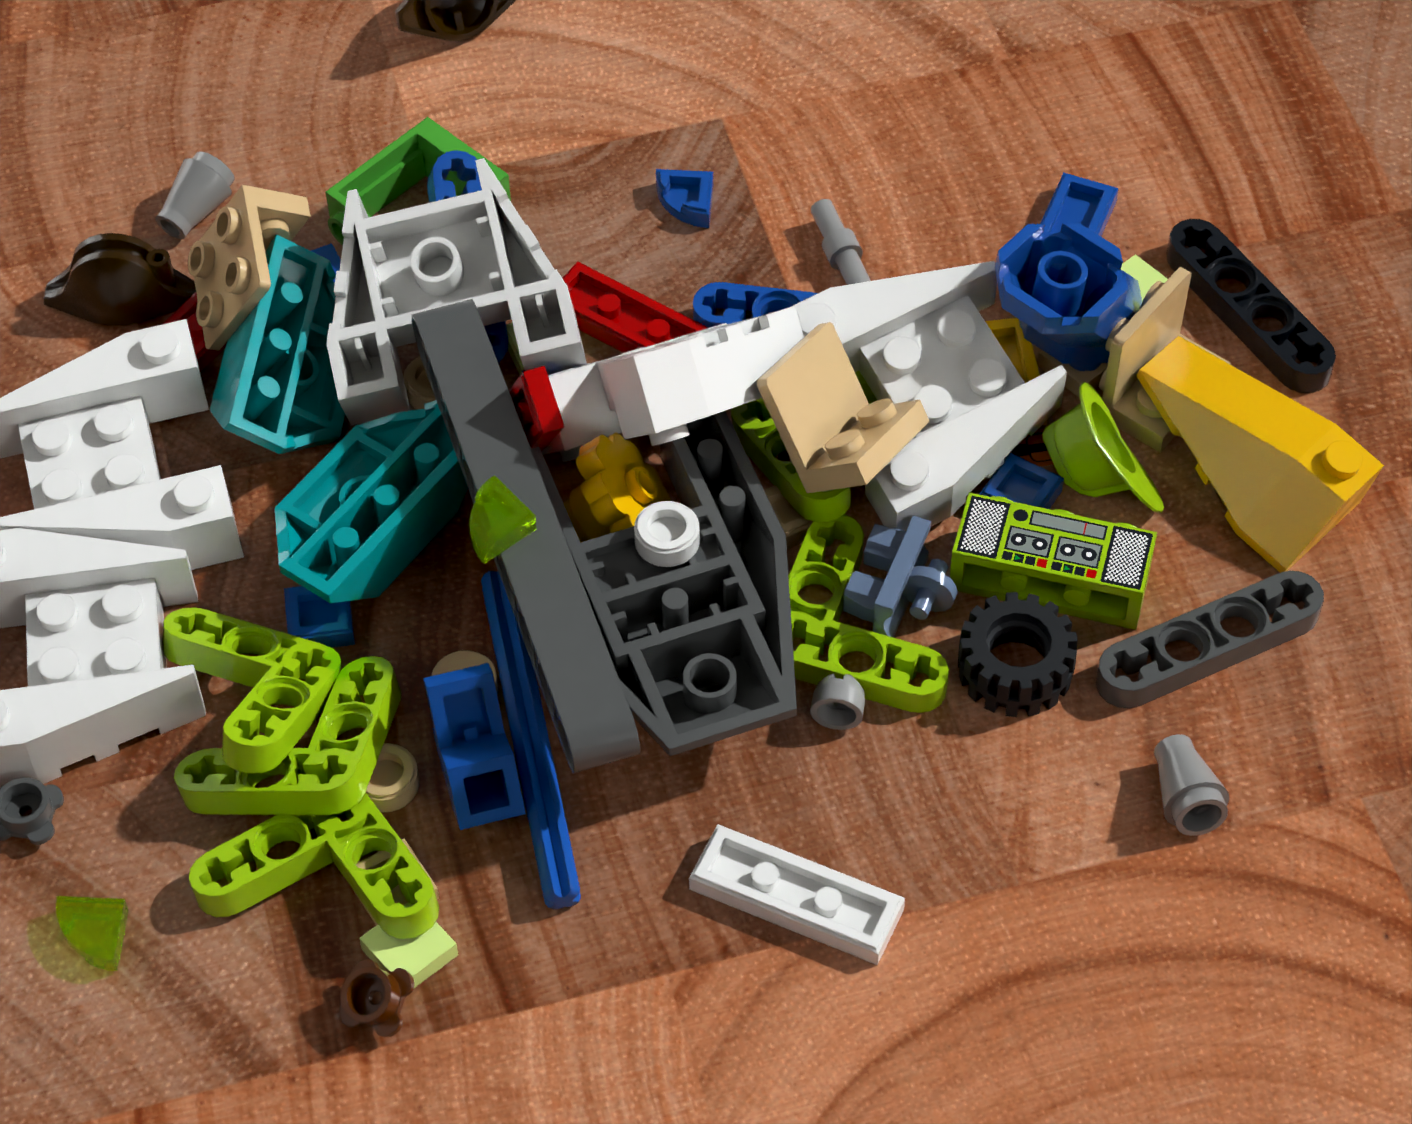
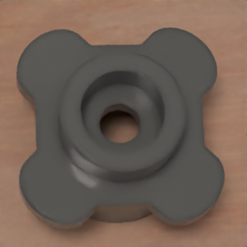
M21 777L5 783L0 788V841L7 840L10 837L27 838L34 845L48 842L55 833L52 824L55 810L64 803L61 789L52 784L45 786L40 781L29 777ZM26 810H32L29 816L24 817L20 815Z

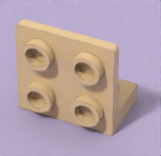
M242 185L229 203L219 210L215 221L202 238L192 245L188 257V270L190 275L194 276L198 299L196 318L198 324L203 328L206 349L219 351L269 291L271 280L265 252L276 234L292 241L309 220L311 215L307 197Z
M1179 267L1165 283L1161 281L1154 283L1145 295L1140 310L1130 320L1124 318L1113 328L1105 345V349L1110 352L1108 367L1104 371L1099 383V388L1103 391L1102 400L1109 409L1117 428L1160 453L1176 435L1172 434L1136 375L1139 369L1177 336L1231 364L1229 361L1180 334L1192 274L1182 267Z
M831 322L817 325L757 381V387L764 404L773 419L806 493L867 485L930 422L920 400L894 404L892 399L886 398L868 403L835 327Z

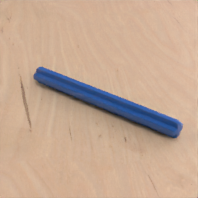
M488 571L481 578L482 591L544 902L548 908L555 910L563 907H573L581 899L580 885L536 674L499 572Z

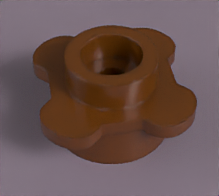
M370 959L359 961L353 967L352 972L344 981L341 989L339 1013L342 1022L351 1028H357L362 1024L374 1027L376 1033L382 1037H391L397 1034L403 1024L400 1013L405 997L411 994L414 989V979L411 973L402 968H397L392 972L379 969L378 964ZM380 992L382 996L381 1001L378 1004H373L374 994Z

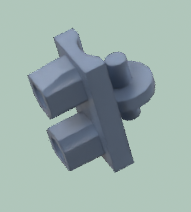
M913 515L906 531L874 524L864 550V564L888 571L887 576L884 580L862 572H853L845 588L843 611L872 622L873 632L894 638L909 601L912 602L909 610L910 614L921 620L926 619L930 611H946L952 607L958 591L956 584L946 575L949 568L947 563L941 559H932L929 566H925L929 551L924 546V542L931 528L930 520Z

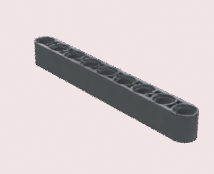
M473 299L412 314L413 332L422 363L571 771L577 773L639 755L641 751L640 741L630 706Z

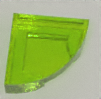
M495 475L488 479L477 491L470 515V536L475 553L485 564L537 529L536 516Z
M57 896V920L68 944L92 966L104 970L117 971L129 912L125 899Z

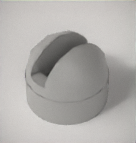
M834 674L826 676L818 682L814 690L810 709L812 718L822 726L831 729L846 730L858 726L863 719L864 689L852 675L845 674L843 679L836 678Z

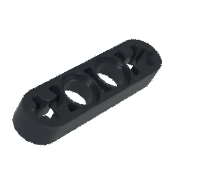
M1187 219L1176 224L1170 233L1167 248V262L1174 272L1179 267H1182L1192 273L1189 287L1283 385L1299 393H1314L1327 386L1336 359L1335 349L1330 341L1216 226L1201 219ZM1224 278H1233L1243 283L1247 289L1239 293H1229L1220 289L1216 282ZM1261 316H1270L1279 320L1284 327L1275 332L1264 331L1255 326L1253 320ZM1296 358L1302 363L1298 364L1295 362ZM1311 362H1315L1317 366L1314 367Z

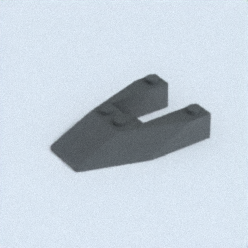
M726 410L686 423L689 431L688 436L660 444V458L681 504L689 507L696 514L699 521V548L690 560L678 566L661 567L644 560L635 547L634 526L580 543L540 448L531 449L633 718L669 756L797 716L786 535Z

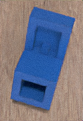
M489 663L423 678L440 764L459 829L463 830L526 814L515 758L505 734L493 672Z

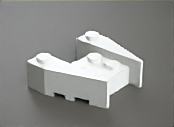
M484 158L475 160L482 188L481 191L372 217H368L357 189L347 192L342 228L344 241L340 270L336 271L334 285L336 299L333 321L329 323L326 345L338 401L351 425L372 421L397 412L410 411L397 347L416 342L411 315L473 299L484 326L512 319L518 350L525 371L545 365L547 374L550 375L587 364L568 286L544 254L538 240L514 208L506 191Z
M994 261L831 287L793 305L796 307L804 337L819 324L831 322L834 325L854 372L860 371L877 400L889 398L892 399L894 404L920 400L930 422L865 485V495L884 526L906 531L913 515L930 520L931 526L951 517L965 503L968 493L985 477L989 479L1004 464V458L1028 434L1032 436L1062 405L1067 374L1063 365L1025 383L979 313V311L995 304L997 279Z
M789 307L730 324H720L648 347L621 353V355L605 360L587 363L548 375L565 427L542 451V455L560 452L562 462L575 460L579 456L581 446L601 434L609 437L615 432L618 434L622 433L624 439L649 435L652 446L667 443L689 435L686 423L762 398L757 387L758 379L804 338L796 307Z
M186 319L124 333L0 398V458L24 454L34 505L33 510L0 517V530L25 528L182 549L187 552L191 570L244 557L221 465L161 479L149 424L209 410Z
M25 528L0 530V628L26 625L28 687L0 690V788L5 783L21 777L34 778L45 784L61 777V768L94 755L97 762L120 752L118 745L157 728L160 734H164L206 716L205 704L194 664L167 668L166 657L163 652V607L198 602V594L186 550Z

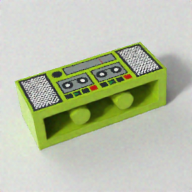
M969 492L952 550L950 578L956 584L957 591L987 598L996 595L1000 601H1005L1006 593L1017 592L1019 600H1027L1030 593L1040 596L1039 605L1045 606L1051 601L1059 606L1058 613L1136 630L1150 573L1157 532L1140 529L1128 523H1112L1083 517L1067 510H1050L1013 502L1001 496L989 497Z

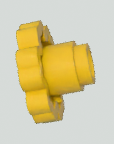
M615 432L609 437L601 434L580 447L579 456L576 458V465L585 481L570 492L569 499L563 503L581 543L633 527L638 514L644 508L656 502L670 501V497L662 485L657 471L651 465L643 462L638 448Z

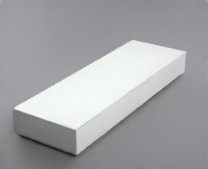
M717 824L689 877V890L878 965L905 905L904 897Z

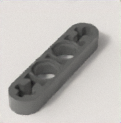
M1300 571L1281 572L1111 645L1104 650L1099 659L1096 676V687L1099 695L1107 703L1119 708L1138 707L1306 634L1315 627L1323 606L1324 592L1320 583L1312 576ZM1283 597H1286L1291 602L1280 607ZM1302 601L1304 603L1303 609L1299 610V608L1293 603H1299ZM1274 613L1272 622H1270L1269 615ZM1229 617H1241L1248 620L1254 626L1255 632L1247 637H1234L1222 628L1220 622ZM1177 640L1187 641L1199 650L1200 656L1192 661H1178L1166 652L1165 646ZM1148 654L1151 656L1152 662L1149 664H1147ZM1121 668L1127 675L1139 672L1138 680L1132 682L1126 675L1116 678V669Z

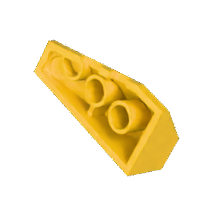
M1177 336L1139 369L1136 375L1172 434L1182 437L1198 462L1195 470L1205 485L1211 483L1228 509L1225 518L1234 532L1280 573L1288 571L1362 501L1384 467L1379 460L1337 424L1180 336Z

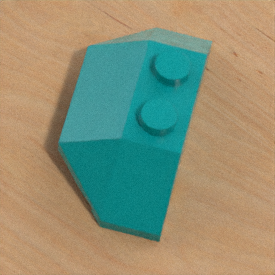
M276 234L265 252L271 280L270 289L227 341L209 410L224 430L275 453L284 454L334 443L341 435L345 413L338 401L326 345L329 323L333 321L336 299L334 294L335 283L333 282L336 275L329 259Z
M436 400L425 403L424 409L397 412L356 425L275 507L278 563L281 574L330 604L379 597L458 513L468 487Z

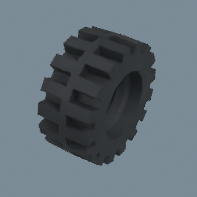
M1017 592L1006 593L1005 601L1000 602L995 595L985 599L984 610L976 606L970 612L969 621H964L961 630L958 668L962 686L969 685L968 695L975 702L983 697L985 699L984 708L993 713L1000 706L1006 708V716L1017 717L1018 709H1025L1029 717L1039 714L1042 703L1048 709H1051L1058 704L1059 694L1062 696L1066 695L1075 669L1078 640L1076 632H1071L1072 621L1067 614L1058 617L1059 606L1049 601L1045 606L1039 605L1040 596L1029 593L1027 600H1019ZM1009 642L1024 643L1035 648L1044 659L1035 665L1026 667L1010 666L999 661L990 651L998 645Z

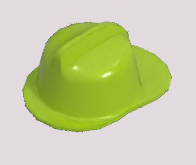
M1082 383L1079 387L1081 403L1065 413L1057 421L1048 425L1043 431L1042 439L1057 473L1064 478V483L1080 494L1098 497L1130 489L1153 512L1162 513L1164 505L1155 484L1121 437L1106 404L1090 384Z

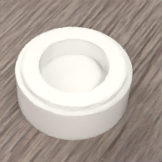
M661 501L647 506L638 514L634 524L637 552L644 560L656 566L673 567L687 562L695 555L700 543V528L696 514L686 505L674 501Z

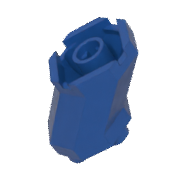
M1062 223L1060 232H1043L1045 224H1027L997 253L994 268L1001 307L1019 319L1020 327L1026 340L1061 363L1069 364L1078 371H1094L1101 363H1108L1110 352L1105 349V345L1113 328L1124 318L1130 320L1140 310L1142 297L1139 283L1121 269L1123 261L1120 248L1080 223Z

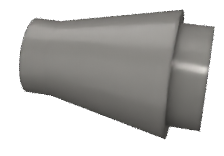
M199 151L193 158L184 159L164 206L155 218L157 224L169 235L177 239H184L193 227L231 196L230 186L235 180L232 171L221 160L206 152Z
M1177 734L1164 738L1156 745L1154 756L1158 763L1165 819L1170 824L1176 826L1177 830L1184 835L1197 836L1215 830L1225 821L1228 815L1229 793L1195 750L1188 736Z

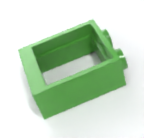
M427 117L325 192L330 216L328 226L335 239L343 245L344 236L342 228L348 191L357 189L368 217H372L425 176L429 177L438 157L449 151H464L476 157L477 160L484 158L511 201L509 175ZM449 171L445 179L454 183L456 196H460L467 181L459 180L455 171Z

